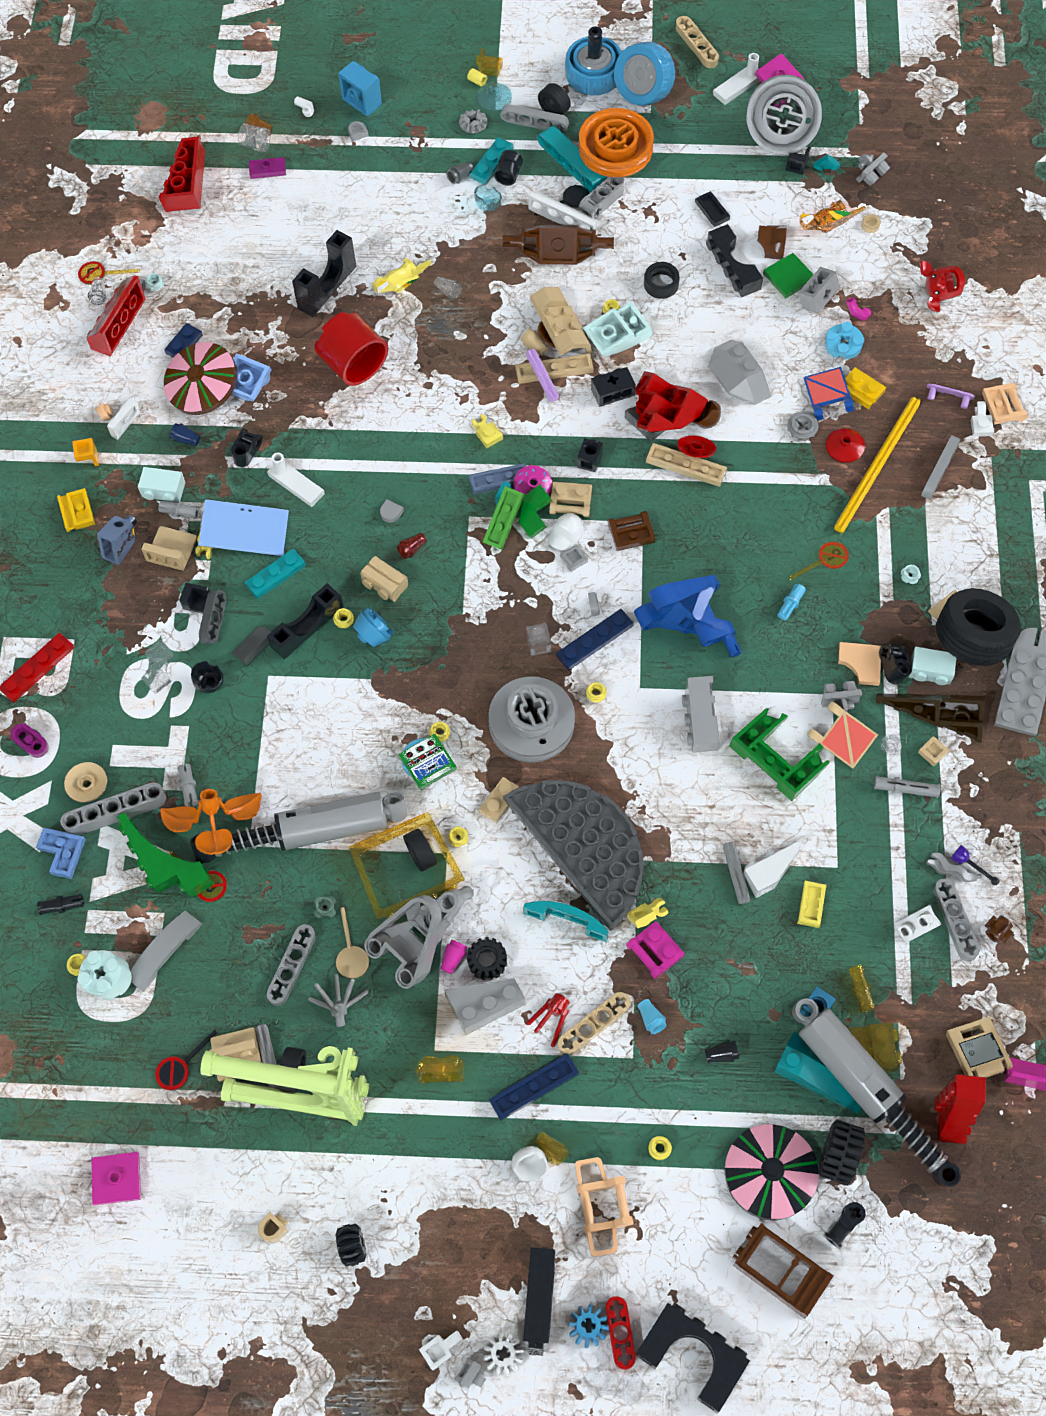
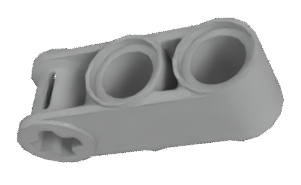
M608 177L581 200L579 209L581 211L585 210L595 219L598 218L602 212L623 195L624 177Z

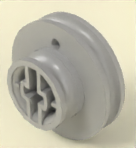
M777 75L765 80L755 89L749 99L746 111L748 129L754 141L768 152L789 154L803 149L816 136L822 120V107L816 91L804 79L794 75ZM781 98H785V99H786V100H780L779 104H778V103H775L776 100H779V99H781ZM790 100L795 104L796 108L792 107ZM783 108H787L788 114L795 115L796 117L785 115L784 119H780L779 113L772 112L770 109L782 112ZM806 118H810L811 122L805 123Z
M541 677L515 679L504 685L492 699L489 708V730L491 737L504 754L515 760L528 763L549 760L561 753L572 738L575 723L573 703L563 688L548 679Z

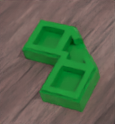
M541 484L524 495L519 518L520 525L531 539L547 528L537 512L552 501Z

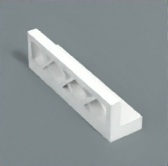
M531 192L529 195L528 209L563 226H579L591 231L596 229V234L601 227V221L539 192Z

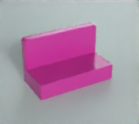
M1010 1058L1013 1067L1009 1070L1006 1069L1005 1082L1046 1091V1065Z

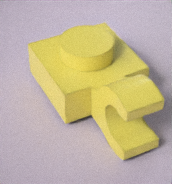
M657 898L649 905L644 903L629 911L627 917L634 926L640 928L655 920L656 915L663 917L669 912L665 907L659 909L661 905L665 904V901Z

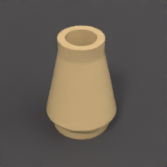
M530 328L521 337L524 346L535 349L541 356L549 349L536 330Z

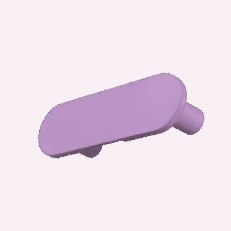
M927 384V388L930 389L928 400H934L936 391L948 393L963 398L961 408L967 409L969 400L975 397L967 392L936 384Z

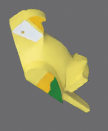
M405 258L399 268L389 271L382 278L379 276L373 283V289L378 294L389 291L400 293L420 278L418 275L431 265V261L427 260L415 266L411 260Z

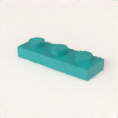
M498 137L472 170L470 178L487 185L494 175L501 153L505 150H513V143Z
M292 549L245 581V585L258 600L304 568L306 563Z

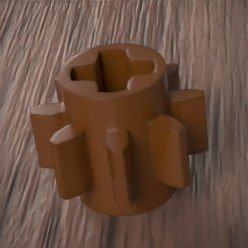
M993 915L984 925L988 928L985 931L986 935L996 943H999L1001 940L1005 943L1014 933L1010 930L1013 927L1012 923L1002 915L998 918Z

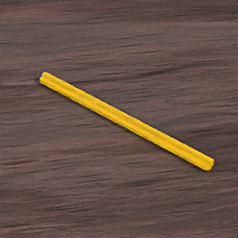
M912 397L837 520L834 527L836 531L840 533L845 531L920 405L919 399Z

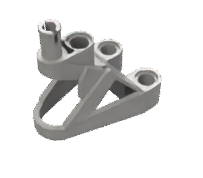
M464 886L461 889H451L443 893L437 900L427 895L411 899L370 933L364 944L366 953L375 959L389 952L395 955L402 962L395 973L396 982L400 987L408 989L422 982L430 972L436 945L442 939V934L451 925L450 922L453 921L464 902L472 899L474 896L473 889L470 886ZM406 913L408 921L393 924ZM425 918H426L427 924L429 925V928L425 925V922H424V919H425ZM414 926L426 937L425 942L411 930Z

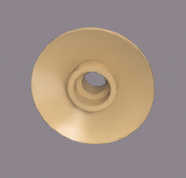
M80 763L67 773L64 787L69 797L73 800L83 803L91 802L99 798L105 791L107 775L103 768L95 763ZM86 783H91L89 787H84Z

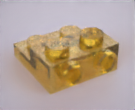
M892 1022L869 1024L867 1027L847 1028L885 1072H896L899 1068L898 1065L902 1064L901 1052L896 1051L895 1042H898V1032L896 1028H892Z

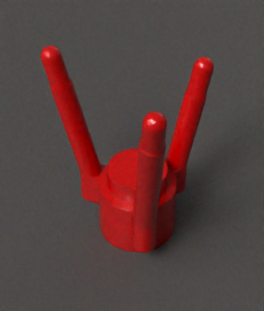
M555 993L552 998H548L546 1003L526 1024L531 1025L547 1009L548 1012L534 1030L535 1033H538L551 1015L555 1017L561 1015L551 1043V1047H555L565 1017L569 1013L567 1007L570 1002L563 995Z

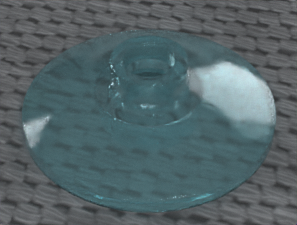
M498 82L487 83L480 87L477 92L479 105L491 111L501 110L504 105L510 104L512 100L511 90L506 85Z

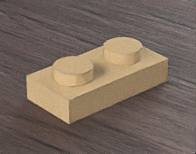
M502 777L479 808V813L497 824L509 807L503 800V796L519 788V786Z

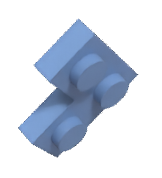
M43 828L36 848L40 851L55 854L49 871L51 875L72 879L86 839L83 836Z

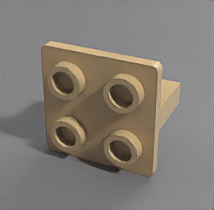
M253 1027L210 1039L212 1049L209 1051L217 1052V1055L261 1062L256 1031ZM217 1075V1079L219 1082H223L226 1078L235 1079L232 1077Z

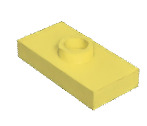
M804 881L797 924L815 928L820 927L826 891L825 884Z

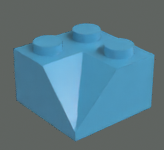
M354 61L338 73L342 99L367 117L382 105L380 81L375 74L370 73L362 65Z

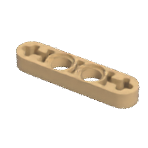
M680 16L677 18L676 31L705 67L715 68L719 61L717 51L689 17ZM693 34V35H696L697 37H696V38H690L689 35ZM704 46L706 49L700 50L697 47Z
M623 992L615 993L565 1032L558 1040V1050L562 1055L568 1053L569 1056L575 1054L627 1013L630 1008L629 996ZM616 999L620 1001L624 999V1008L618 1006L614 1009L616 1014L614 1016L611 1009L616 1005ZM604 1011L608 1013L609 1020L605 1023L599 1022L596 1018L599 1012ZM583 1025H587L592 1029V1033L587 1037L579 1033V1029ZM572 1033H575L576 1037L581 1041V1043H578V1040H575L572 1043L571 1050L568 1047L564 1049L563 1041L566 1040L567 1042H570L574 1039V1035Z

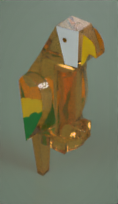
M838 200L835 203L832 202L829 208L821 209L815 214H805L803 212L799 218V223L803 230H820L828 233L864 211L866 207L862 206L847 212L845 205L841 200Z

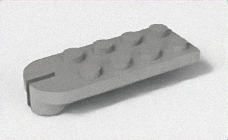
M1027 628L1021 631L1012 648L994 726L1035 737L1038 732L1046 698V631H1040L1037 637L1038 645L1034 646L1038 628Z

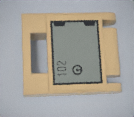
M990 1017L947 1030L946 1036L965 1075L974 1076L972 1073L974 1071L977 1077L987 1078L1003 1072L1004 1066L1007 1070L1012 1069V1062ZM979 1028L980 1034L963 1039L961 1034Z

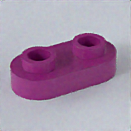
M18 724L11 730V738L14 743L30 756L40 758L48 752L49 746L45 738L27 724ZM26 734L25 738H20L22 735Z

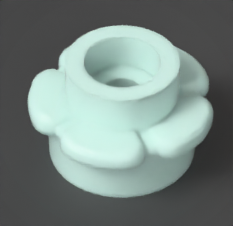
M151 273L146 277L145 286L151 291H157L163 287V279L160 275Z
M908 565L901 570V579L905 583L915 584L921 577L920 570L915 565Z

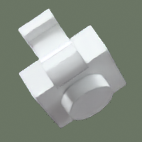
M985 401L977 402V407H975L976 416L971 417L973 437L993 436L992 415H986Z
M458 1331L451 1334L444 1341L438 1335L419 1350L432 1371H434L453 1357L450 1349L464 1339Z

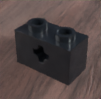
M628 367L617 368L612 372L599 374L591 378V390L599 407L635 396L636 384Z

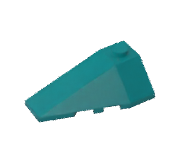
M793 1031L774 1072L859 1114L861 1106L799 1034Z

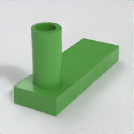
M506 486L504 487L483 539L484 543L500 550L503 549L518 509L523 504V493Z

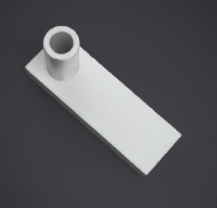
M751 53L748 57L746 68L713 90V95L724 105L760 81L755 76L756 71L759 70V55Z
M274 453L272 455L273 466L267 471L268 476L306 504L313 507L325 494L324 490L288 465L281 453Z

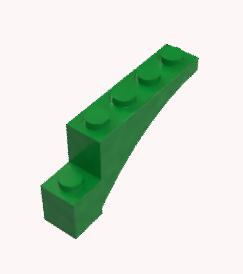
M125 812L117 816L120 822L117 826L122 835L128 837L127 846L132 854L136 853L138 859L135 861L139 869L146 872L147 877H145V881L150 889L154 888L161 893L177 884L183 894L187 893L193 898L214 885L207 869L200 861L196 863L188 862L161 851L141 835Z

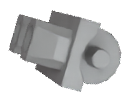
M885 152L874 162L872 154H862L859 157V168H865L862 174L856 178L859 183L864 180L871 186L879 179L874 170L880 176H883L890 169L885 161L888 157Z
M854 681L843 683V691L840 692L836 691L835 684H825L821 700L822 708L828 707L830 702H834L848 712V709H854V704L860 702L862 691L857 689Z

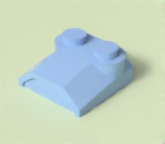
M236 353L234 361L237 366L238 375L231 395L246 401H254L262 387L270 381L271 368Z

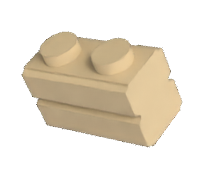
M376 556L371 559L369 564L360 573L362 584L368 589L373 588L378 591V595L384 600L390 599L395 602L408 587V579L405 575Z

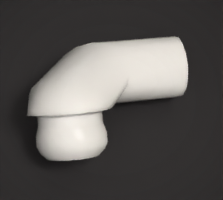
M297 96L294 104L302 107V112L306 117L312 116L314 113L313 103Z

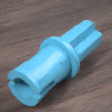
M795 584L789 595L784 598V604L777 614L778 618L786 621L793 609L798 608L799 601L806 592L802 585Z

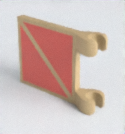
M830 702L828 710L838 716L837 720L824 737L814 729H810L807 736L816 743H820L823 748L853 769L877 738L878 734L836 703Z

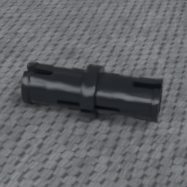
M82 893L68 897L61 895L57 896L56 899L38 901L37 907H40L38 913L39 915L52 912L64 913L68 909L84 907V902H81V900H84Z

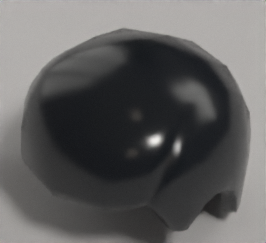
M202 661L195 664L191 669V680L198 691L214 693L222 686L224 675L218 665L212 666L207 661Z

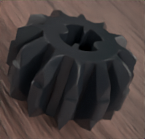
M356 1223L337 1228L335 1236L341 1262L345 1266H355L365 1262L367 1254L361 1228Z

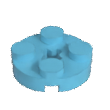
M843 322L831 327L825 338L826 350L836 358L838 356L845 357L844 359L856 357L861 352L864 343L861 331L850 322ZM841 339L847 340L848 344L845 342L841 343Z

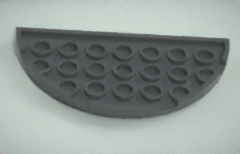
M547 780L529 786L524 785L503 796L506 804L610 931L613 930L632 908L638 896L643 877V852L637 832L624 811L606 795H601L590 789L589 786L563 780Z

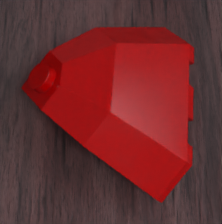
M644 371L635 389L639 400L636 402V413L639 414L637 428L648 432L682 429L700 416L705 409L708 399L691 388L670 384L655 373Z

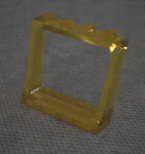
M429 812L348 847L376 920L384 916L387 920L415 897L427 895L435 899L439 897L438 892L444 889L446 892L451 889H457V884L465 880ZM427 827L451 869L453 878L386 909H381L364 869L360 854L417 828Z

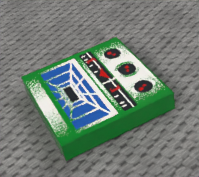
M436 734L398 754L420 790L457 770L455 763Z

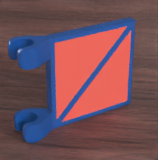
M841 367L803 377L817 421L824 418L822 406L843 401L846 412L854 411L853 400Z

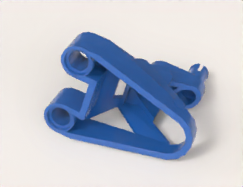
M716 575L672 582L656 587L648 593L651 602L634 610V614L643 631L658 627L681 631L684 634L692 633L698 636L703 647L723 641L731 658L742 653L734 637L736 632L731 622L715 618L709 605L712 594L721 586Z

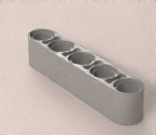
M155 782L148 783L66 812L61 817L60 822L66 833L80 836L119 822L117 816L124 812L131 818L157 809L166 803L167 798L160 784ZM159 793L157 797L151 798L152 794ZM139 800L137 804L130 805L132 801ZM113 807H118L115 812H110ZM93 814H98L95 819L89 820ZM77 821L73 827H69L71 822Z

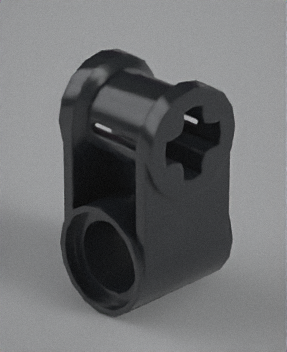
M244 428L240 431L238 438L231 447L233 461L236 466L246 467L250 464L255 453L261 447L263 440L261 434H252Z
M882 644L879 649V658L882 662L885 678L889 683L896 685L912 672L907 649L904 645L891 646L890 644Z

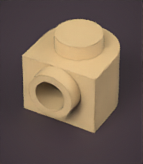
M269 1212L259 1223L258 1233L265 1242L270 1244L277 1243L289 1232L285 1227L288 1222L279 1213L274 1216Z

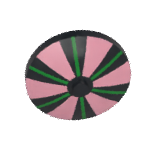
M764 1124L748 1129L734 1141L725 1160L724 1175L730 1195L744 1211L763 1220L776 1221L790 1218L808 1205L817 1189L819 1169L815 1154L803 1137L787 1127Z

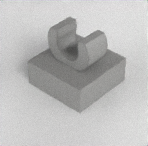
M468 1358L455 1380L467 1388L472 1383L482 1388L486 1378L478 1373L482 1366Z

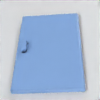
M205 499L198 546L283 556L289 510Z

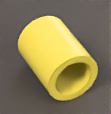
M472 68L468 73L467 79L483 87L487 81V75Z

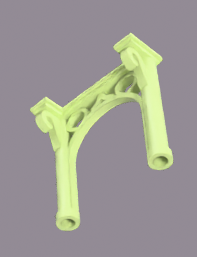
M333 1046L325 1047L318 1054V1060L324 1064L298 1066V1068L217 1055V1052L207 1050L201 1062V1075L212 1076L215 1074L302 1089L313 1093V1095L282 1091L275 1088L236 1082V1079L226 1078L221 1091L222 1101L232 1102L234 1100L348 1120L354 1126H357L358 1120L363 1118L364 1106H362L363 1097H367L369 1091V1083H366L365 1076L355 1077L354 1081L350 1077L351 1072L356 1070L358 1057L355 1056L353 1048L343 1050L341 1055L337 1048ZM328 1056L334 1057V1061L332 1063L324 1062L326 1061V1058Z

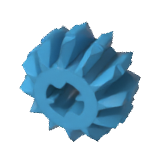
M588 1305L587 1313L584 1312L582 1306H579L578 1310L581 1316L574 1312L571 1313V1317L577 1322H568V1327L576 1328L569 1335L570 1337L579 1335L575 1341L577 1345L584 1339L585 1348H589V1340H592L593 1345L597 1347L599 1344L596 1337L603 1341L606 1339V1336L600 1331L609 1330V1326L601 1325V1323L607 1320V1316L598 1318L601 1313L600 1308L596 1309L594 1314L591 1313L592 1305ZM586 1320H590L591 1325L595 1326L594 1330L591 1329V1333H587L586 1329L581 1327L582 1323L586 1324Z

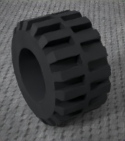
M838 1119L832 1123L820 1160V1177L847 1186L852 1182L864 1146V1128Z

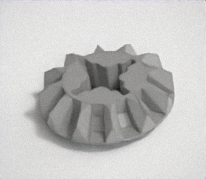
M472 109L470 112L465 110L464 114H460L459 125L467 133H479L486 128L487 118L485 113H481L480 109L477 111Z
M798 412L789 418L787 431L791 433L792 437H797L798 440H808L817 433L818 421L809 413ZM799 425H806V429H799Z

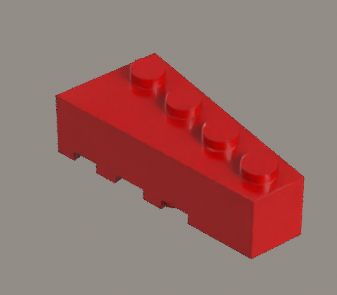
M199 136L181 138L174 156V164L169 169L168 180L165 179L163 185V193L160 192L158 197L165 212L201 208L205 149Z
M956 1075L939 1093L938 1097H935L934 1110L938 1111L939 1142L966 1144L967 1135H970L972 1131L969 1126L975 1125L977 1115L980 1114L986 1102V1077Z

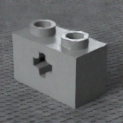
M820 266L798 292L803 309L819 313L840 288L836 271Z

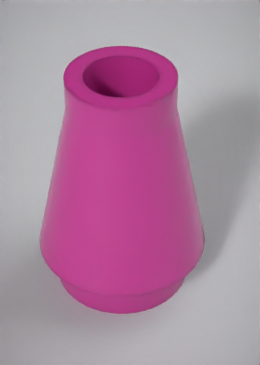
M451 939L450 943L446 946L440 969L452 974L467 954L465 952L467 946Z

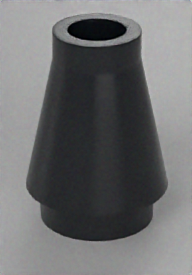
M727 1040L705 1050L708 1063L734 1062V1060L740 1059L736 1041L730 1042V1040Z

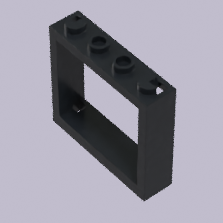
M531 1247L523 1345L524 1350H527L529 1355L543 1356V1352L549 1351L555 1249Z

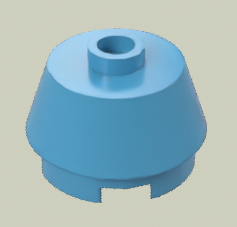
M369 606L364 611H360L353 626L358 632L357 637L366 644L368 642L373 647L389 641V637L394 633L392 628L389 629L387 627L386 621L376 611L372 612Z

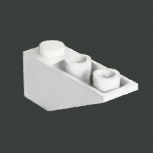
M801 840L796 843L791 841L784 845L782 850L778 852L772 851L765 855L763 860L759 862L752 861L745 866L746 869L743 873L745 881L756 898L777 886L798 854L803 843Z

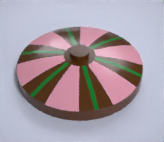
M200 342L190 345L181 350L169 363L164 375L165 395L176 409L185 414L202 415L212 412L227 401L235 388L238 375L236 363L229 352L218 344Z

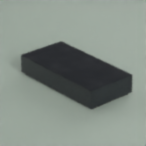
M711 191L695 198L696 205L714 227L730 220L729 213Z

